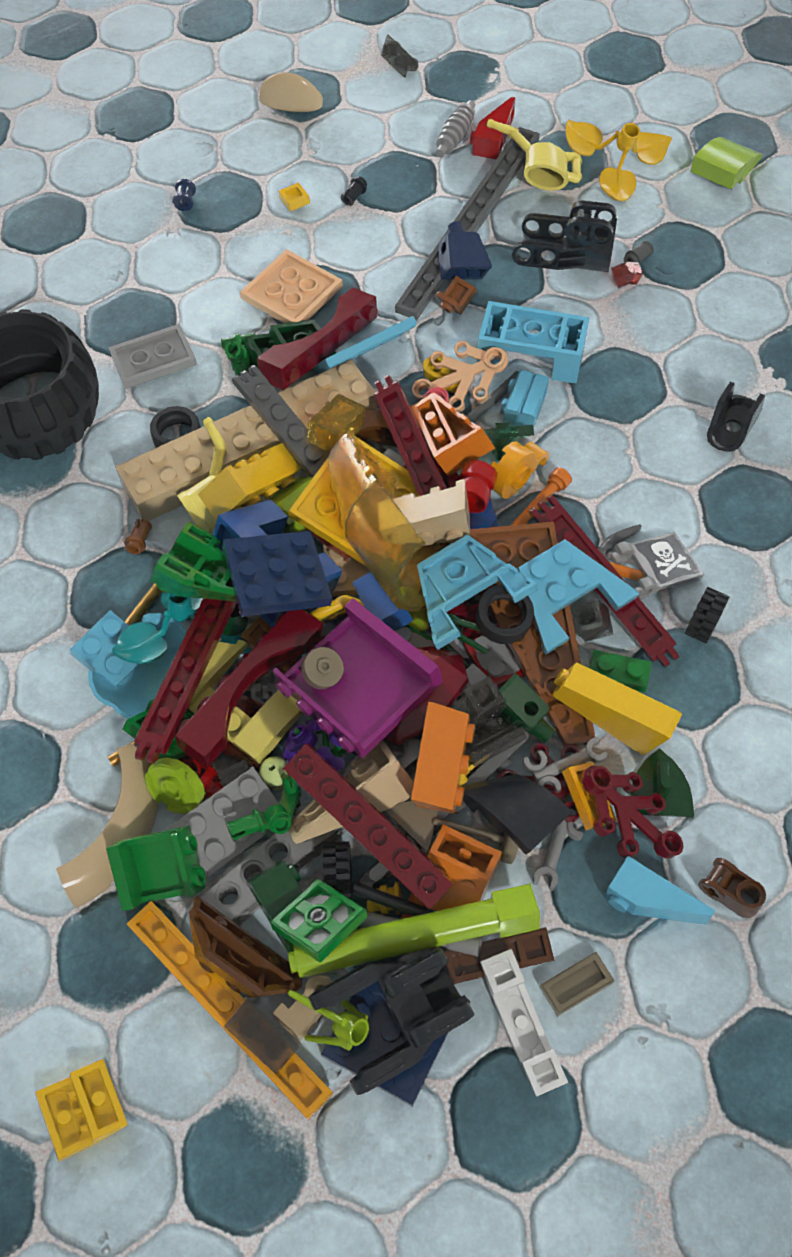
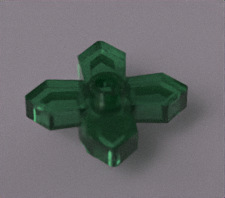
M511 422L495 423V428L483 429L495 447L492 450V455L495 454V461L501 460L506 454L502 449L511 442H518V438L534 436V425L511 427Z

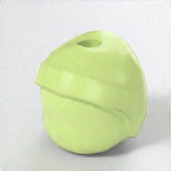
M269 757L261 763L259 768V776L266 786L274 791L284 789L281 775L284 772L287 775V772L282 769L288 763L285 759Z

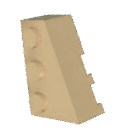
M465 480L456 481L455 487L441 490L439 486L430 488V494L416 497L412 493L381 502V535L384 546L400 548L405 545L420 544L428 546L433 543H454L465 535L470 536V514Z

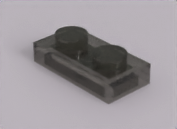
M248 999L224 1025V1028L276 1075L300 1047Z

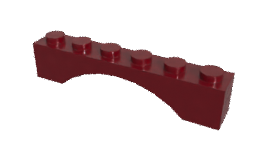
M352 287L338 298L335 315L322 329L303 339L272 346L257 358L258 369L272 386L285 390L377 318L376 296Z
M302 609L282 612L278 616L275 626L269 632H264L259 637L256 647L239 659L237 668L230 675L227 674L220 680L217 690L210 697H205L199 703L197 712L190 720L185 719L179 725L175 735L178 748L208 769L227 747L231 715L246 689L260 676L274 667L299 660L304 653L307 654L323 638V623Z

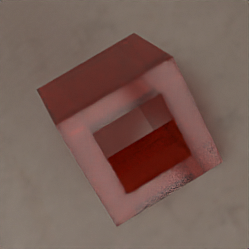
M624 262L611 268L618 289L628 284L637 285L643 275V271L637 262Z

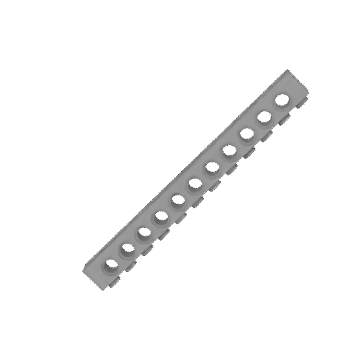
M474 664L466 669L469 682L459 694L469 699L466 701L456 699L450 706L452 709L469 714L470 723L488 708L499 688ZM413 737L404 739L405 742L398 746L384 741L392 752L398 751L404 754L401 758H398V761L411 776L417 768L422 739H415ZM348 765L341 775L345 777L353 768ZM308 803L301 805L296 810L295 817L292 818L291 822L309 805ZM340 827L298 844L292 840L289 830L284 834L271 832L270 838L262 845L257 844L252 847L246 854V859L237 866L229 867L222 874L221 880L212 888L206 887L198 896L240 926L260 908L246 884L250 874L254 872L261 873L278 862L272 860V856L278 851L288 853L282 861H285L287 865L291 863L297 872L300 873L322 854L323 843L336 842L347 830L344 827ZM230 893L238 895L237 900L233 904L225 905L222 903L226 895Z

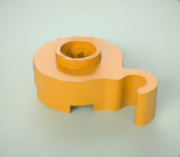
M517 441L511 442L502 449L506 454L499 463L492 462L491 466L496 469L498 474L492 490L502 498L507 499L516 494L526 484L538 464L544 467L547 463L549 453L532 441L525 444V446Z

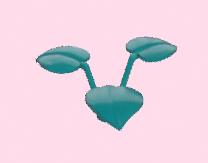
M163 592L161 603L167 611L164 612L165 618L161 630L158 632L156 626L151 623L139 622L132 624L119 636L116 645L112 648L113 654L124 661L136 664L156 661L167 651L168 645L162 636L166 634L170 619L173 618L175 621L183 622L190 617L193 620L203 598L181 597ZM241 633L233 636L222 634L220 637L221 642L236 645L237 641L240 640ZM246 647L234 663H237L245 653H250L251 649Z

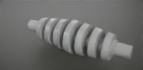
M469 100L467 104H461L445 121L436 142L438 149L435 153L438 157L442 158L445 154H450L467 135L475 116L474 101Z

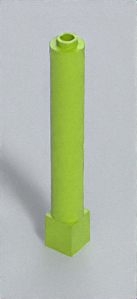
M531 883L491 892V899L356 929L321 963L293 944L294 951L288 952L292 973L298 972L299 977L304 978L494 933H499L500 938L540 929V911Z

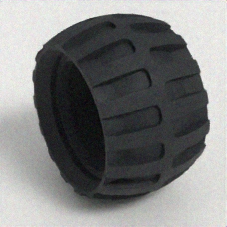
M19 309L17 312L9 313L6 311L0 312V389L12 380L27 374L55 372L59 373V376L47 387L32 395L13 400H0V453L20 460V458L39 460L43 459L44 456L54 453L57 455L64 452L65 448L74 442H79L83 438L86 429L91 427L94 421L99 400V384L96 369L90 354L79 337L67 325L58 321L52 315L44 312L40 314L28 309Z

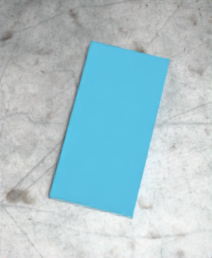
M414 316L324 359L313 369L316 375L351 359L353 360L405 334L416 327L417 322Z

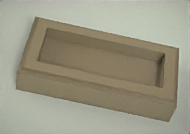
M594 952L542 983L539 988L556 1016L559 1017L612 985L615 980L597 952Z

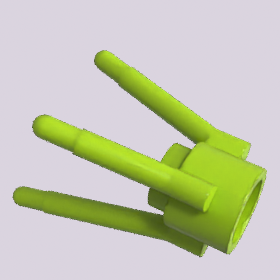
M294 990L288 991L290 997L314 1010L306 996ZM347 999L340 1002L347 1010L346 1012L337 1014L326 1007L314 1010L333 1021L332 1029L338 1038L306 1034L304 1039L314 1043L340 1046L349 1051L353 1045L358 1046L366 1039L369 1031L368 1015L358 1011Z

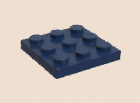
M311 531L223 539V551L241 617L331 606L332 595Z
M377 982L352 995L349 1000L358 1011L368 1015L369 1031L363 1043L358 1046L353 1045L349 1051L340 1046L326 1044L321 1053L322 1057L354 1075H357L361 1067L406 1042L384 1000ZM333 1031L330 1037L338 1038ZM448 1033L434 1040L417 1064L382 1083L377 1088L413 1107Z

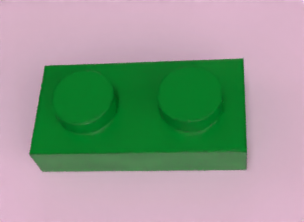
M594 649L590 669L629 688L645 693L652 662Z

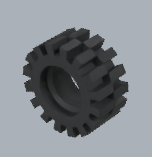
M707 587L689 621L685 634L707 644L730 596Z
M325 842L322 849L323 882L352 900L350 842Z

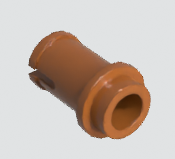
M136 519L130 536L126 537L124 541L125 549L129 553L138 555L145 551V541L152 529V524L148 520Z

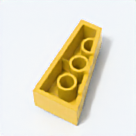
M281 443L265 450L260 455H253L247 461L241 460L237 462L234 467L231 465L225 467L198 496L217 521L219 514L257 504L262 500L260 498L262 496L268 499L279 491V486L285 489L296 481L293 476L301 468L284 444Z

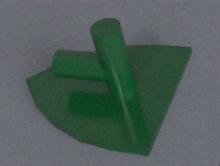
M659 748L638 769L637 774L642 778L643 785L641 789L631 793V796H650L658 793L664 798L666 807L655 815L648 813L646 810L638 811L642 815L694 818L693 798L689 783L675 761Z

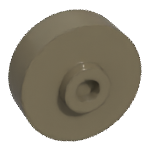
M326 647L312 650L305 656L301 665L304 680L316 689L332 687L341 679L344 671L341 657L334 650Z

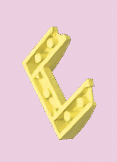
M221 638L219 639L188 706L191 712L195 714L199 703L205 697H210L215 692L212 688L248 646L245 641L238 640L235 645L223 643ZM278 690L252 718L235 707L228 728V741L261 765L303 712L296 705V699L292 696L286 698Z

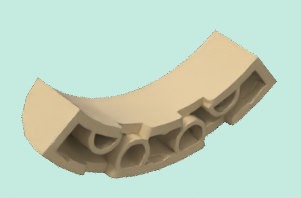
M134 744L117 748L121 762L122 783L116 808L107 826L99 837L80 855L56 868L64 890L75 908L96 898L106 891L114 881L106 848L122 839L151 834L155 824L159 803L151 797L145 784V774L153 763L147 762V754L143 761L135 759L137 747Z

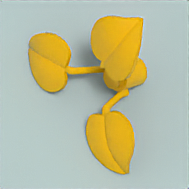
M568 119L565 130L570 148L582 156H591L595 149L601 150L617 139V147L620 151H623L618 168L608 167L604 169L599 176V185L604 193L620 202L628 200L636 189L634 173L629 170H622L628 151L632 149L633 153H637V157L641 162L656 165L664 159L672 137L640 132V128L634 123H626L621 132L616 131L612 137L603 143L601 130L593 124L575 122Z

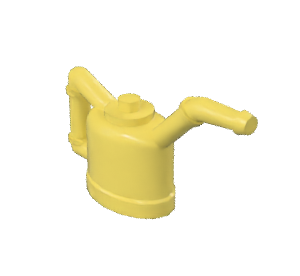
M493 119L488 120L487 127L509 135L526 152L524 177L532 186L552 191L564 188L568 182L579 183L582 179L581 155L576 152H564L560 147L550 142H539L531 145L519 132L518 128L496 122ZM568 162L572 164V172L567 171Z
M207 417L203 420V424L215 445L209 476L177 496L195 524L213 534L216 519L198 494L221 472L227 449L224 439L213 424V420Z

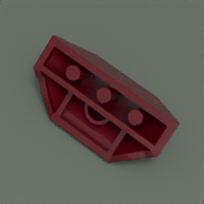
M435 646L415 647L439 666L443 682L383 739L384 741L398 746L405 742L404 739L423 733L428 702H434L450 708L469 682L461 654L444 648L437 650Z

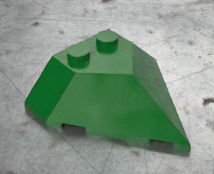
M188 521L179 533L170 552H165L155 565L150 582L156 584L161 591L172 593L176 596L237 602L224 552L218 547L220 541L214 535Z

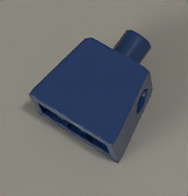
M460 221L450 223L448 225L449 232L446 233L438 246L441 280H453L455 276L463 280L483 279L492 268V264L480 235L477 232H464Z

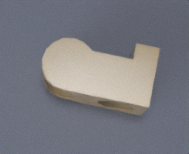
M315 975L307 981L305 992L302 995L308 998L310 994L332 981L325 975ZM297 1000L290 1008L281 1003L273 1012L275 1020L299 1043L323 1016Z

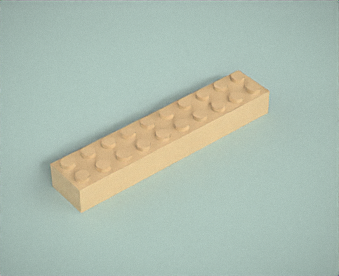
M352 359L278 392L318 442L323 440L331 426L341 418L358 411L378 409L377 400L374 395L375 390ZM251 405L213 422L224 439L227 449L221 471L227 466L231 465L234 467L241 460L247 461L253 455H260L265 450L281 444L280 440ZM203 426L115 466L121 484L141 519L150 521L182 506L183 504L177 495L209 476L215 445L206 427Z

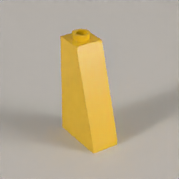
M577 662L568 670L563 668L554 681L557 687L552 694L553 697L642 756L669 740L682 716V713Z

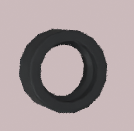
M181 406L167 407L159 411L150 423V434L155 447L157 448L175 440L166 439L161 436L162 432L169 426L185 424L191 427L190 432L201 428L196 414L190 409Z
M496 585L488 589L481 596L475 614L476 625L481 634L498 644H512L522 639L528 632L534 617V607L529 596L514 603L522 613L519 625L513 629H502L490 622L487 615L488 607L496 600H507L513 603L514 601L503 585Z

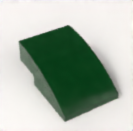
M316 320L271 325L267 334L246 336L244 347L247 350V354H249L250 365H255L258 368L257 358L272 346L303 339L321 328ZM336 351L331 353L328 357L336 354Z

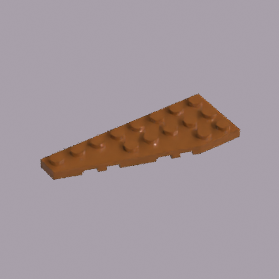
M554 522L470 529V537L495 553L496 557L506 564H511L517 569L558 544ZM497 581L496 583L482 590L480 593L481 595H483L488 589L496 585L502 584L500 583V581ZM496 600L488 607L499 628L513 629L521 622V610L513 602ZM569 604L553 614V617L569 637L566 643L545 655L541 647L542 642L539 633L536 632L533 618L532 624L523 638L508 645L533 691L549 706L550 710L546 715L553 728L556 729V733L563 746L587 745L590 739L596 738L593 723L552 696L557 687L554 681L563 668L568 670L576 662L581 664Z

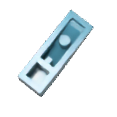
M629 856L624 861L604 896L616 910L624 913L627 911L632 915L706 925L715 912L708 905Z

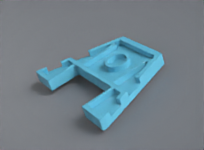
M465 535L417 564L427 607L428 620L431 626L432 639L437 650L461 636L447 612L497 581H500L514 603L538 590L537 584L533 579L525 577L518 572L517 568L496 557L495 553L469 535Z
M567 540L561 541L518 567V572L527 578L533 579L538 587V590L528 596L533 603V623L536 632L539 633L542 642L541 647L545 655L560 647L569 639L568 635L553 617V614L595 588L601 591L615 611L633 601L639 595L637 590Z

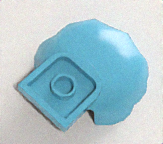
M110 610L70 648V655L89 669V686L94 696L103 704L113 707L118 714L129 719L145 711L149 701L155 699L187 631L180 622L171 618L166 634L162 636L168 645L165 654L151 663H130L120 659L112 652V648L116 645L119 636L129 625ZM148 613L143 616L142 622L153 624L159 632L165 616L161 613Z

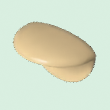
M283 72L269 76L262 83L259 91L260 102L277 110L312 112L319 110L323 105V97L315 86L304 77L293 73Z

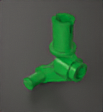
M255 332L244 335L236 333L234 337L221 339L222 348L225 349V353L231 361L232 371L235 372L236 376H240V373L245 370L250 373L249 354H247V350L243 345L245 344L246 336L256 335Z
M284 772L281 775L285 789L282 791L280 804L271 805L265 812H258L257 809H253L252 814L226 822L233 842L258 831L264 833L265 829H270L276 834H284L290 829L292 817L296 809L301 806L300 797L302 793L300 787L296 785V781L288 773L286 775Z

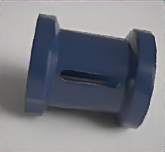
M180 179L176 182V194L173 196L172 203L178 210H190L193 207L192 196L196 192V186L188 179Z

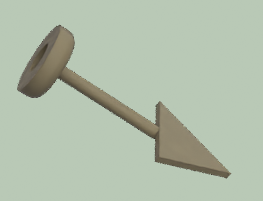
M412 800L396 804L394 807L385 810L427 853H429L434 826L442 827L443 824L464 834L499 842V851L502 852L501 862L512 864L519 848L504 830L502 835L438 819L436 818L438 811L418 808Z

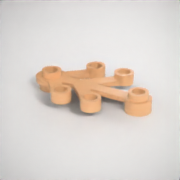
M466 341L457 342L454 346V351L458 358L464 359L469 356L479 360V362L472 365L445 356L441 351L434 352L430 358L434 368L442 369L446 367L456 372L433 382L427 379H418L412 386L415 398L418 401L425 398V395H420L423 389L429 390L434 387L444 389L460 382L455 395L450 398L449 404L453 406L454 402L460 401L461 405L454 409L461 413L465 409L464 399L475 375L484 372L480 384L473 389V397L478 403L486 402L489 398L488 389L495 373L502 372L508 365V356L503 349L493 347L484 351L470 346ZM460 347L467 348L463 353L458 352ZM437 357L443 358L440 363H435L434 361ZM495 358L500 359L498 364L494 365L491 363ZM479 391L485 392L483 397L476 396Z

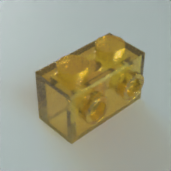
M337 394L331 401H327L316 415H312L307 424V429L309 430L308 442L332 453L347 431L355 436L363 428L366 406L341 394Z

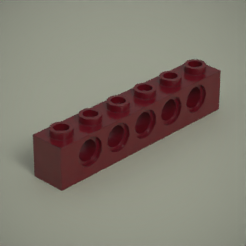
M309 743L305 744L282 768L429 909L453 885L452 880Z

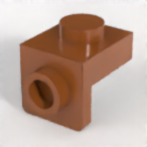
M455 276L444 294L440 291L437 292L436 296L441 302L439 306L448 313L454 311L461 315L476 294L477 289L470 283Z

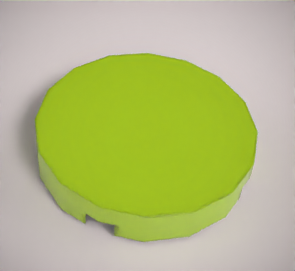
M167 757L158 759L155 764L149 767L148 772L145 774L146 788L151 797L157 803L162 801L166 804L165 809L170 812L187 814L203 802L205 792L200 778L188 765L177 759Z

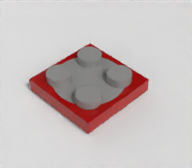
M481 633L470 637L488 649V653L483 654L466 643H462L471 662L499 688L515 673L520 678L525 676L508 644L492 642Z

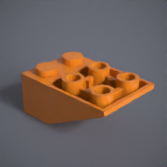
M443 824L427 857L452 880L453 885L431 909L439 911L483 901L500 865L502 852ZM411 893L408 901L427 907ZM403 913L400 919H404V918H408V917H413V916H410V915H407V914H404V913Z

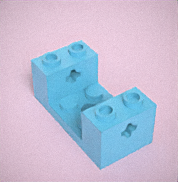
M488 301L478 337V349L487 351L490 348L497 347L505 352L511 351L553 358L552 380L577 384L590 317ZM532 329H535V330H538L539 333H537V334H532V333H529L528 331H529V330H532ZM495 358L491 363L494 365L498 364L500 359Z

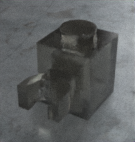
M599 599L570 606L575 634L587 642L614 635L609 609Z

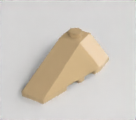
M383 740L363 759L358 755L349 764L353 769L345 778L380 812L390 809L411 797L414 781ZM314 799L291 822L289 833L292 840L298 844L343 826Z

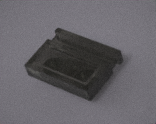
M502 718L491 719L485 723V726L474 731L473 742L466 743L465 755L470 756L469 762L472 761L473 766L476 767L527 739L524 728H517L516 724Z

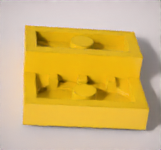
M104 1059L73 1071L68 1078L35 1092L58 1162L93 1146L128 1126Z

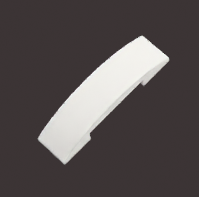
M512 949L481 961L480 964L494 1004L535 1097L568 1083L554 1048L551 1049L526 990L524 977Z

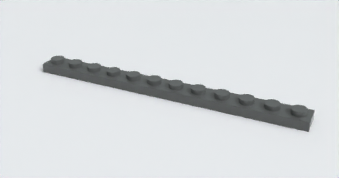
M522 127L518 128L519 132L531 145L539 142L540 133ZM510 139L453 221H460L464 232H477L526 161V152L513 139ZM439 243L396 303L395 313L409 318L414 316L417 321L444 282L440 277Z

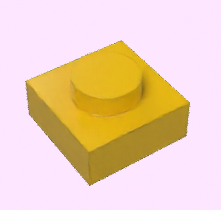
M299 182L278 191L280 200L290 212L310 204V197Z

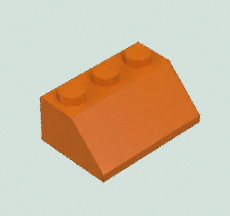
M428 702L411 800L416 807L455 814L456 806H462L464 787H459L461 774L467 775L470 756L465 755L466 743L473 742L475 724H470L469 714L434 702Z

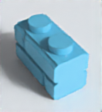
M520 370L517 378L511 379L508 387L509 399H503L500 413L504 414L503 423L506 426L519 427L530 432L534 430L548 390L549 378L547 376L533 375L532 372Z

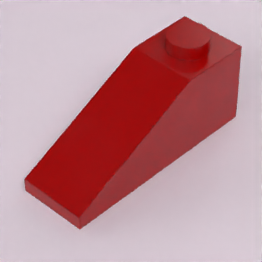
M510 97L480 120L476 131L471 132L470 145H473L474 156L491 159L499 157L507 134L493 128L490 129L487 127V122L489 119H493L496 122L511 126L515 115L516 97Z

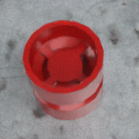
M480 460L466 462L460 474V480H465L470 513H481L487 508L491 497V490L494 488L498 476L494 467Z

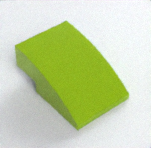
M717 137L708 142L694 156L690 172L732 189L736 183L741 184L761 160L763 154L724 137Z

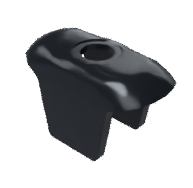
M731 381L717 402L707 432V441L716 449L725 452H733L742 445L762 412L766 396L760 393L755 401L746 396L733 395L735 383ZM728 422H736L740 425L741 429L732 432L725 425Z

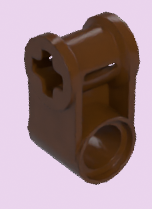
M716 858L713 861L714 867L706 879L699 881V888L708 897L720 902L742 918L754 917L766 900L764 887L740 871L731 862L723 858ZM741 894L751 895L755 900V904L746 903L742 899Z

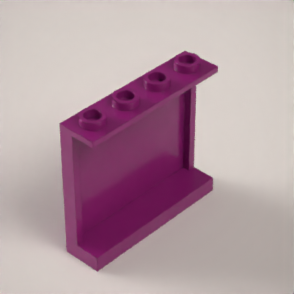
M353 598L344 606L348 617L312 649L314 650L319 647L330 648L341 657L344 671L341 679L335 685L328 689H316L310 686L304 680L301 672V665L305 656L285 674H282L277 668L273 670V673L278 681L276 684L277 689L286 698L292 696L296 699V705L306 716L314 715L317 718V724L325 733L329 735L333 732L338 737L337 741L348 753L354 751L363 759L428 697L443 680L437 664Z

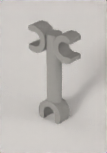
M599 737L589 740L584 750L546 766L547 756L540 750L537 753L540 760L539 765L531 764L529 758L524 757L523 766L526 771L532 773L536 783L541 786L550 784L555 792L558 793L561 790V784L553 776L562 773L568 767L580 765L589 760L594 763L603 762L608 754L603 752L598 755L592 751V747L598 745L601 741Z
M580 817L576 822H566L563 820L554 829L544 865L538 868L534 874V885H538L540 877L545 875L551 879L549 890L553 891L556 888L558 874L555 870L566 834L574 840L582 839L583 832L577 831L573 827L576 823L583 825Z

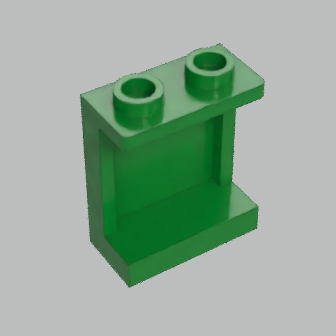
M190 825L122 839L106 848L122 911L131 910L142 903L181 895H186L187 898L194 897L206 888L205 871L199 864L197 856L198 844L195 836L191 833Z

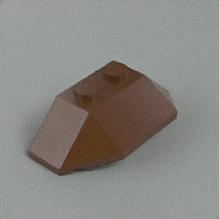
M196 895L189 910L195 958L204 970L212 974H218L226 980L227 985L237 993L243 992L248 997L288 993L289 990L298 991L302 987V978L299 977L298 972H291L290 963Z

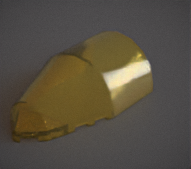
M347 430L337 440L328 457V468L345 538L398 609L411 612L427 609L417 564L450 544L449 542L423 546L426 542L392 500L402 497L399 491L392 485L396 482V479L375 455L353 437L354 434L351 431Z

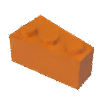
M432 393L411 406L434 458L448 477L462 469L466 462L477 460L495 449L482 427L472 423L467 416L457 412L452 405L437 394Z

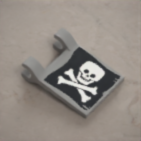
M675 532L633 544L620 542L615 546L618 552L610 555L616 564H622L632 558L643 572L644 578L639 580L641 586L634 588L639 593L638 597L640 600L649 597L656 591L699 579L704 575Z

